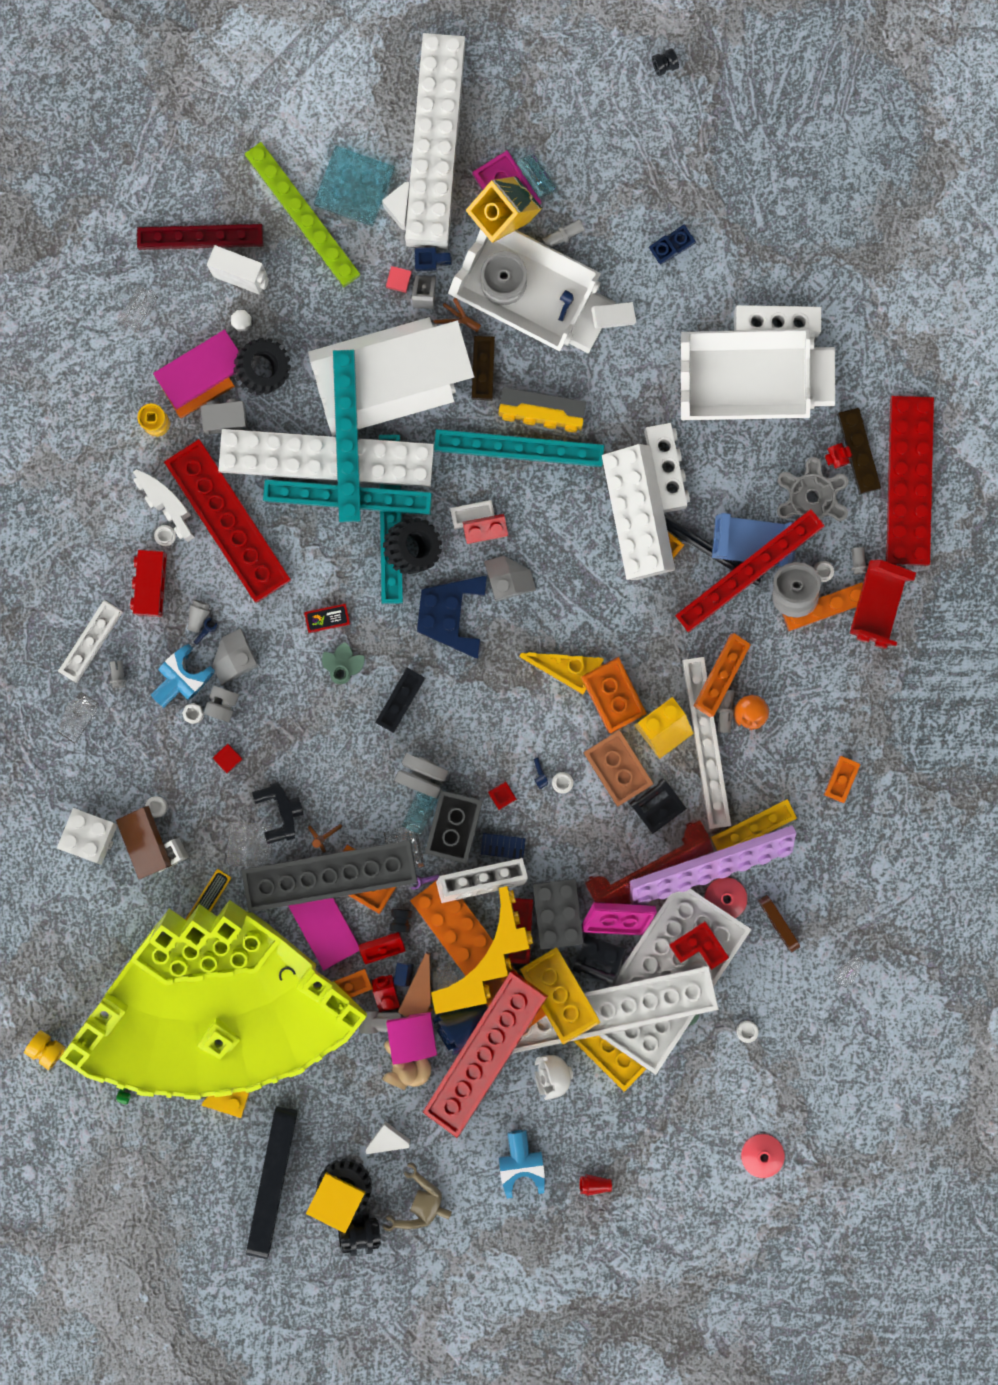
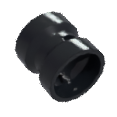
M672 48L665 50L664 54L652 56V64L658 76L664 75L668 70L674 71L679 69L678 58Z
M391 909V916L394 920L390 923L389 930L410 933L411 925L408 919L412 918L413 911Z

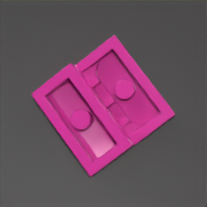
M431 1012L413 1014L407 1018L387 1020L386 1025L393 1065L437 1056Z

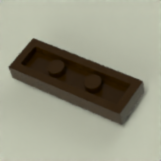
M474 336L472 400L493 401L495 336Z

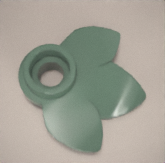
M346 642L339 645L334 654L324 652L322 656V664L330 672V677L336 684L347 683L351 675L358 674L362 670L365 662L363 655L353 656L352 650ZM343 670L345 672L344 677L339 678L337 672Z

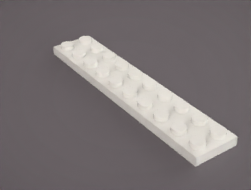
M222 429L218 471L221 473L338 481L336 437ZM358 439L359 480L361 483L431 487L434 444Z
M709 966L584 993L601 1023L571 1041L719 1010ZM544 1016L527 1029L513 1053L562 1043L547 1016Z

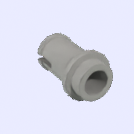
M864 547L851 549L853 560L851 571L854 572V575L866 574L868 566H866Z
M115 661L109 662L112 679L110 684H112V688L125 687L127 680L124 678L123 661H117L118 670H116Z

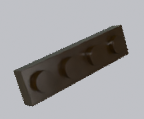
M855 408L839 412L837 416L846 447L849 446L852 457L849 460L859 495L880 490L881 485L860 409Z

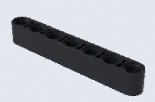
M278 1106L275 1108L246 1255L263 1259H268L298 1110Z

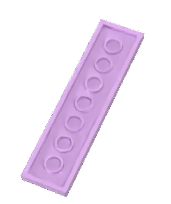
M792 825L631 880V904L647 905L652 900L658 898L665 899L675 892H685L696 885H706L713 879L726 878L731 873L746 871L751 866L767 864L771 859L787 857L793 852L796 831Z

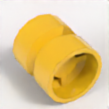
M150 403L144 405L139 410L137 416L138 423L149 435L159 437L167 433L170 428V419L160 406Z
M40 1030L32 1038L24 1054L33 1060L39 1059V1064L50 1070L57 1063L66 1047L57 1040L52 1042L51 1036Z

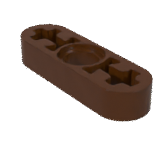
M766 894L758 899V903L788 950L793 953L799 949L800 945L770 897Z

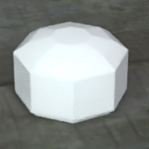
M236 310L231 315V324L237 331H247L252 326V317L245 310Z
M195 703L186 705L182 712L184 720L191 724L201 722L205 715L203 714L202 706Z

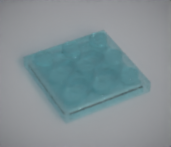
M335 145L315 198L314 206L373 227L395 168L392 165Z

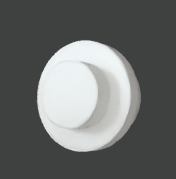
M162 525L156 529L154 537L159 545L166 547L174 543L176 533L172 527Z
M820 561L813 567L818 572L821 582L829 581L834 575V568L827 561Z
M560 772L553 777L552 786L558 793H567L573 787V779L568 773Z

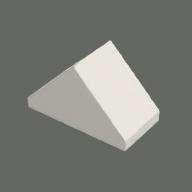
M404 182L382 200L383 208L402 230H406L409 182Z
M180 838L173 839L164 844L172 866L189 858Z
M385 1121L368 1144L366 1154L409 1148L410 1139Z

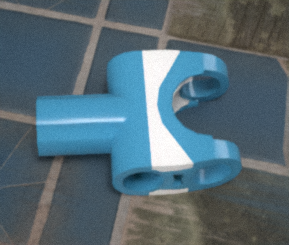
M190 644L183 646L173 653L158 669L166 680L150 695L163 708L179 692L187 700L192 699L207 684L215 672L211 666L197 674H190L187 671L186 660L193 650Z
M527 1130L508 1132L510 1156L499 1157L501 1181L506 1198H513V1185L520 1177L531 1178L535 1182L536 1187H538V1194H544L545 1174L542 1152H529Z

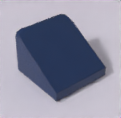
M397 963L394 978L395 985L403 987L411 985L414 964Z

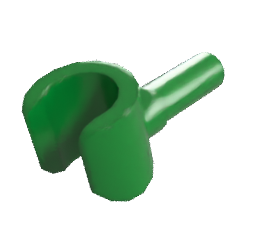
M126 1088L120 1089L116 1100L121 1104L127 1105L131 1094L125 1092Z

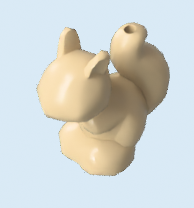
M388 1040L384 1043V1047L386 1051L391 1055L390 1044ZM427 1058L395 1065L391 1063L393 1066L392 1072L386 1073L382 1080L402 1090H405L407 1086L418 1087L428 1081L431 1074V1064Z

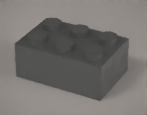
M441 790L425 853L467 864L483 801Z
M576 879L532 883L540 949L582 945L583 936Z

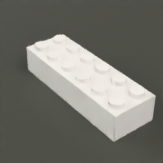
M637 444L602 455L626 579L640 580L675 571L651 447L649 445Z

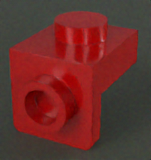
M380 976L373 979L372 989L379 1012L399 1008L400 1003L394 986L393 976Z

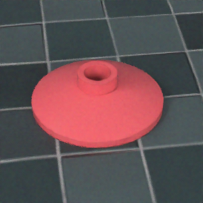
M728 877L714 880L706 889L704 898L732 917L737 918L745 910L747 893L743 885L737 880ZM725 895L730 896L731 900L729 903H724L723 897Z
M757 1134L745 1142L741 1152V1159L745 1169L750 1174L759 1178H768L778 1173L782 1168L785 1154L781 1143L776 1138L768 1134ZM762 1154L768 1155L766 1161L760 1160Z

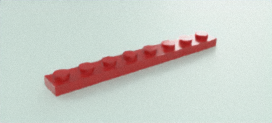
M810 509L675 615L688 633L818 533L825 525Z

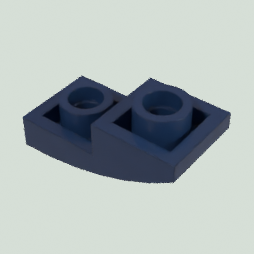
M683 224L668 236L665 235L650 245L649 249L661 265L694 245L696 241L685 224Z

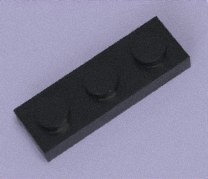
M407 667L375 723L395 733L426 678Z

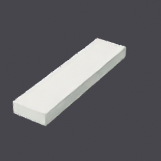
M104 600L58 672L78 683L123 611Z

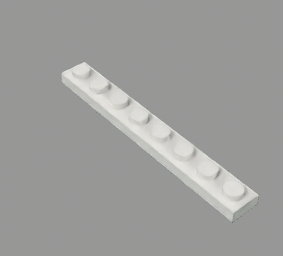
M704 657L682 660L709 829L731 826L714 716L709 717L693 706L707 680Z

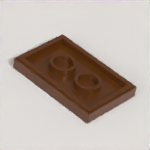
M149 806L142 807L116 820L138 879L145 878L172 866Z

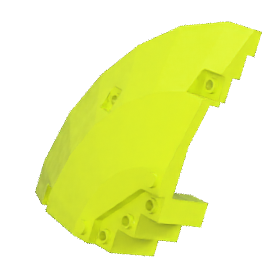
M231 900L228 901L218 916L199 904L188 920H185L169 908L112 983L101 1002L65 1049L60 1060L86 1078L101 1083L105 1081L117 1085L116 1088L122 1090L126 1088L135 1091L140 1096L154 1097V1095H166V1098L180 1096L184 1097V1099L199 1100L201 1097L213 1095L220 1097L242 1091L249 1093L261 1089L262 1086L269 1083H277L278 1080L288 1076L291 1078L302 1074L313 1063L319 1062L323 1056L346 1043L367 1017V1013L334 981L331 982L315 970L316 963L267 922L252 912L248 913V910L246 912ZM290 967L295 971L296 974L294 975L291 970H284L281 973L282 981L279 979V972L282 968ZM320 982L322 985L320 987L314 986V983ZM106 1011L108 1016H103L101 1012ZM219 1039L223 1043L218 1045L215 1040Z

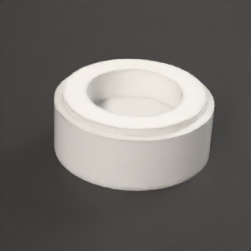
M159 796L149 798L145 806H149L154 818L162 817L168 809L166 800Z
M744 1020L738 1024L736 1034L741 1041L751 1043L758 1037V1027L752 1021Z

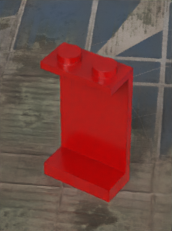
M870 560L849 634L857 636L856 640L862 642H875L874 646L887 649L888 646H896L897 642L889 638L905 581H914L916 572L883 560Z

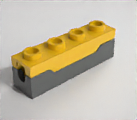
M503 387L499 416L502 417V420L514 422L517 419L522 420L527 425L540 423L544 424L545 428L556 429L557 426L565 428L564 430L567 432L576 433L577 430H582L586 401Z

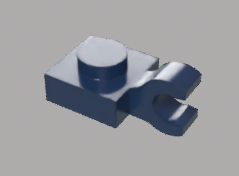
M436 247L415 248L416 271L437 270V264L444 266L452 265L451 253H436Z

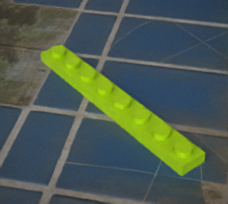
M260 142L247 151L245 157L342 287H346L360 277L358 270L263 143Z

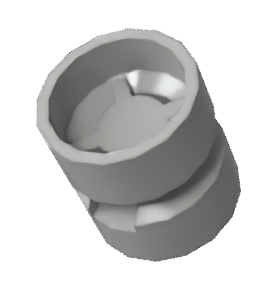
M213 685L209 696L211 702H207L203 714L230 723L233 714L231 708L236 706L239 694Z

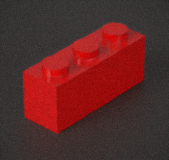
M138 550V554L134 556L136 576L132 578V589H135L134 597L130 601V609L137 616L162 617L167 565V554L163 551Z

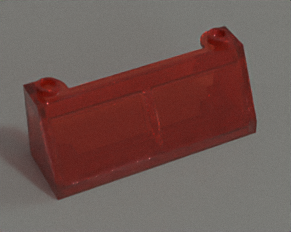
M694 819L685 824L686 830L684 837L681 838L684 845L611 885L602 876L593 878L591 875L582 880L594 903L631 904V880L713 853L714 849L711 839L701 821Z

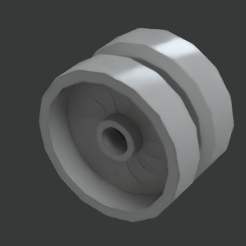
M500 251L490 255L484 261L481 268V288L484 295L491 302L498 305H510L517 302L526 290L527 269L524 262L518 255L511 252Z
M800 562L788 563L781 567L774 576L772 600L777 610L788 617L796 618L806 616L814 611L818 604L821 586L818 572L813 567Z
M405 753L401 763L413 771L410 774L399 770L394 781L438 799L441 788L439 785L430 782L431 778L443 782L446 780L449 771L438 767L436 763L420 756L417 758Z

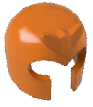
M751 694L745 696L734 707V721L738 727L742 724L745 728H749V731L760 728L769 718V706L758 695Z

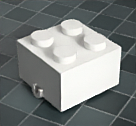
M73 808L57 849L102 865L108 849H111L113 845L112 838L118 825Z

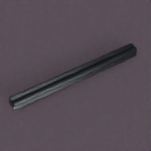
M664 514L669 532L712 558V543ZM713 558L730 570H734L742 563L740 561ZM763 575L759 579H757L753 584L759 585L763 579Z

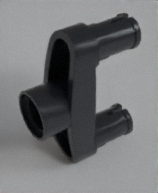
M279 782L270 784V787L253 791L252 796L255 804L271 799L276 800L283 821L282 827L264 832L267 845L284 839L287 841L295 839L293 818L304 815L299 797L288 800Z

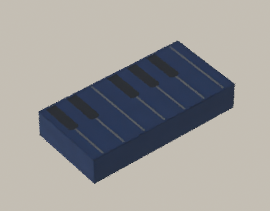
M483 833L481 855L514 859L523 858L526 838Z

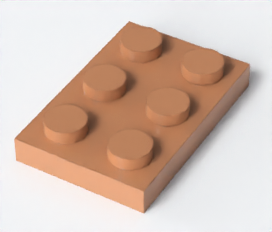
M620 730L583 752L617 807L653 785V782Z

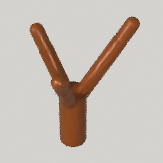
M454 298L453 301L459 312L446 303H443V307L459 319L434 320V324H446L458 320V323H463L476 332L481 327L479 323L466 316L457 298Z
M339 824L323 836H318L312 826H308L309 831L315 838L312 842L313 847H320L322 852L325 853L326 849L323 844L325 839L341 829L342 825Z

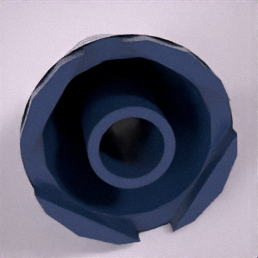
M486 1004L453 1010L433 1017V1023L436 1024L438 1022L440 1028L437 1029V1032L448 1051L453 1049V1056L458 1054L466 1044L488 1008Z

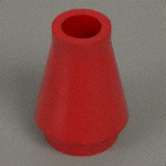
M589 1174L581 1176L579 1181L580 1194L591 1196L611 1192L612 1180Z

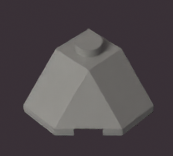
M506 556L484 561L495 602L536 591L530 569Z
M241 628L221 638L212 665L221 685L260 666Z

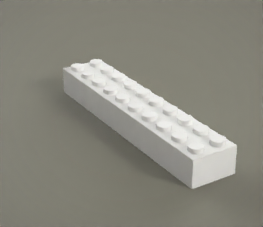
M423 33L405 234L406 246L436 247V249L448 250L465 57V36Z

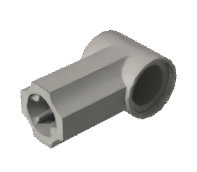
M364 1010L367 1013V1017L359 1026V1033L374 1034L378 1033V1031L388 1032L387 1020L402 1018V1015L398 1012Z

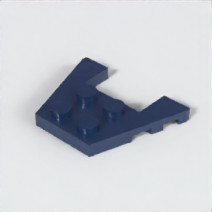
M487 576L421 589L417 632L478 659L480 639L458 637L463 594L485 596Z

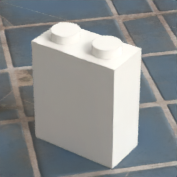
M214 245L207 263L214 278L259 295L262 289H266L269 278L262 263Z

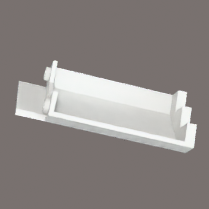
M480 229L476 242L468 250L463 266L454 276L448 292L449 295L558 351H561L564 345L568 346L571 344L588 354L602 329H595L591 308L593 306L616 303L597 293L601 284L598 281L601 273L518 230L492 243ZM500 251L518 255L527 269L526 290L517 302L510 305H498L491 302L484 295L481 288V268L484 261L490 255ZM567 290L573 294L574 300L567 309L562 322L558 319L565 303L560 300V297Z
M428 317L308 351L332 437L336 436L333 350H355L358 429L454 402L452 394L456 393L454 383L474 378L458 320L437 326L436 324L432 325L431 319Z
M810 329L681 332V420L810 418V409H814V406H835V347H814V337H810Z

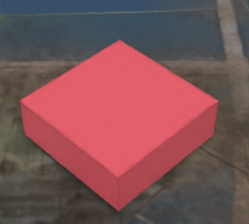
M391 266L386 288L407 293L412 271Z

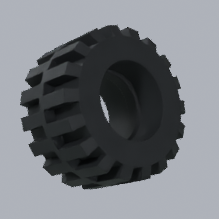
M259 338L258 340H251L238 352L234 360L236 366L233 370L234 373H237L235 378L237 381L240 380L242 382L240 386L243 389L245 387L248 388L247 392L249 393L256 392V395L270 394L282 386L289 377L288 371L291 370V365H288L290 358L285 356L287 352L285 348L282 350L279 348L280 343H272L273 339L268 338L264 340V338ZM254 356H263L269 360L272 365V375L270 377H260L254 372L252 368V358Z
M411 518L390 527L389 533L385 534L384 539L387 541L383 543V548H386L384 556H388L389 560L387 562L389 565H394L393 569L396 571L400 570V573L414 574L428 570V568L434 566L435 562H438L439 557L437 555L442 552V549L439 548L442 545V541L438 540L440 534L434 531L435 527L433 524L428 525L429 521H421V518ZM408 535L412 536L418 544L417 557L412 556L407 549L406 541Z
M347 1158L341 1161L335 1160L322 1171L316 1184V1192L326 1172L337 1178H349L357 1188L365 1191L354 1214L356 1216L361 1209L363 1210L369 1201L372 1191V1180L368 1176V1170H364L361 1163L359 1165L356 1164V1160L351 1159V1161H347Z

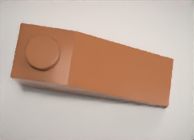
M428 952L425 953L398 1013L406 1017L413 1014L432 1012L433 1008L429 1007L431 1004L430 953Z

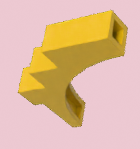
M508 886L499 888L501 904L499 924L487 954L477 967L463 979L449 987L431 992L435 1014L489 1003L488 998H491L489 985H485L484 981L507 977L509 971H512L510 958H506L505 954L529 950L530 944H533L531 931H527L526 927L517 929V925L520 924L518 911L514 912L512 903H516L514 891H509Z

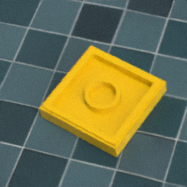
M326 1172L306 1214L346 1233L365 1191Z

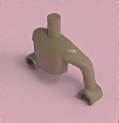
M408 1163L407 1166L413 1168L414 1172L408 1173L404 1171V1175L407 1178H413L426 1190L417 1191L410 1212L414 1213L418 1219L395 1220L392 1215H388L386 1219L392 1221L393 1225L383 1224V1228L386 1231H391L394 1228L417 1229L426 1227L431 1224L436 1215L449 1220L452 1211L440 1207L442 1200L440 1190L417 1172V1166L414 1163Z

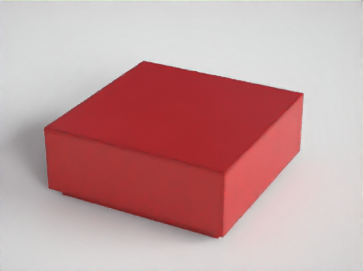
M227 744L213 757V760L228 774L243 758L230 744Z
M506 781L488 792L498 810L517 800Z

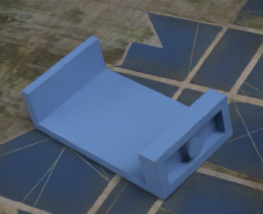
M721 513L715 516L712 558L744 562L794 522L780 524L730 517L731 514ZM795 551L775 566L783 567L788 563H792L795 558Z

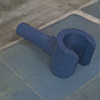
M567 290L560 297V300L565 303L558 319L562 322L567 309L574 300L573 294Z
M212 618L205 620V628L193 641L196 645L209 632L217 630V623L212 628L207 627Z
M535 758L534 763L539 777L534 779L539 789H542L548 785V780L542 771L539 758Z

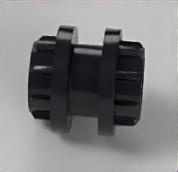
M368 1214L362 1215V1222L354 1223L352 1218L346 1233L338 1230L340 1250L343 1254L349 1253L350 1257L357 1255V1249L365 1248L366 1254H372L373 1249H378L381 1246L378 1220L375 1217L369 1218Z

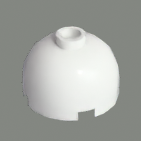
M556 1055L537 1057L535 1065H538L539 1072H535V1079L539 1093L546 1095L545 1100L564 1095L570 1086L571 1079H573L572 1068Z

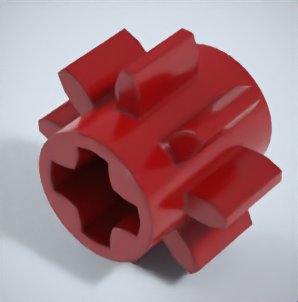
M839 443L827 449L829 454L825 455L828 466L833 464L834 468L837 469L850 463L848 458L852 457L849 446L844 448L843 444Z

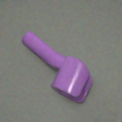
M439 875L423 878L417 876L418 886L411 887V889H418L422 884L436 881Z

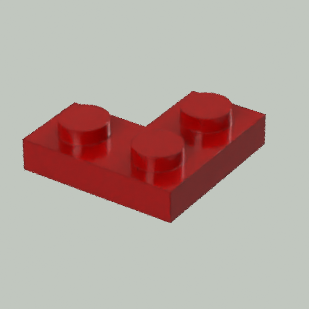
M705 921L669 944L680 963L700 952L712 970L729 959V956Z

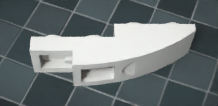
M139 470L133 471L136 476L133 480L140 490L144 489L147 496L144 498L151 508L155 507L158 511L165 508L163 513L169 521L173 520L177 526L173 529L180 539L184 538L187 542L194 539L193 533L185 522V519L190 517L191 514L183 503L155 478Z

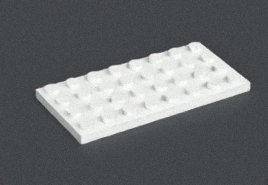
M692 889L685 892H675L667 898L620 969L614 986L707 967L708 964L700 952L680 963L669 944L704 921L729 956V959L712 970L710 969L713 986H715L751 929ZM695 1015L599 1036L656 1075Z

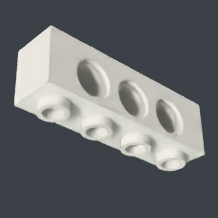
M737 305L734 310V331L810 329V337H814V339L821 333V307ZM751 320H759L761 322V326H753ZM800 320L803 323V327H796L793 321ZM772 321H781L782 327H775Z
M671 423L646 427L644 431L646 443L651 447L663 511L666 513L686 509L687 503L690 502L688 490H684L683 482H686L684 469L680 470L679 461H682L680 449H676L675 441L678 440L676 429H672ZM666 443L669 446V451H660L658 445ZM665 463L671 464L673 471L670 473L665 472L662 465ZM668 484L676 485L677 492H668L666 486Z
M523 858L442 875L439 876L436 884L441 903L499 891L500 887L508 886L512 888L525 884L528 876Z

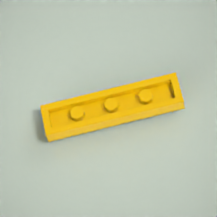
M788 799L710 838L716 850L719 851L763 836L797 819Z

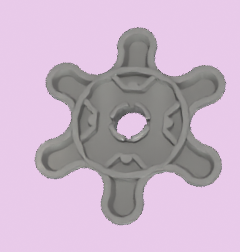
M811 457L806 461V472L803 476L795 477L789 472H783L778 476V484L787 489L790 495L789 500L777 508V514L781 519H788L793 515L803 516L810 509L820 520L824 516H831L837 521H843L847 518V508L840 505L836 500L837 492L845 489L849 483L846 475L837 474L832 478L824 477L821 473V461L816 457ZM808 492H815L818 500L816 502H809L807 499Z

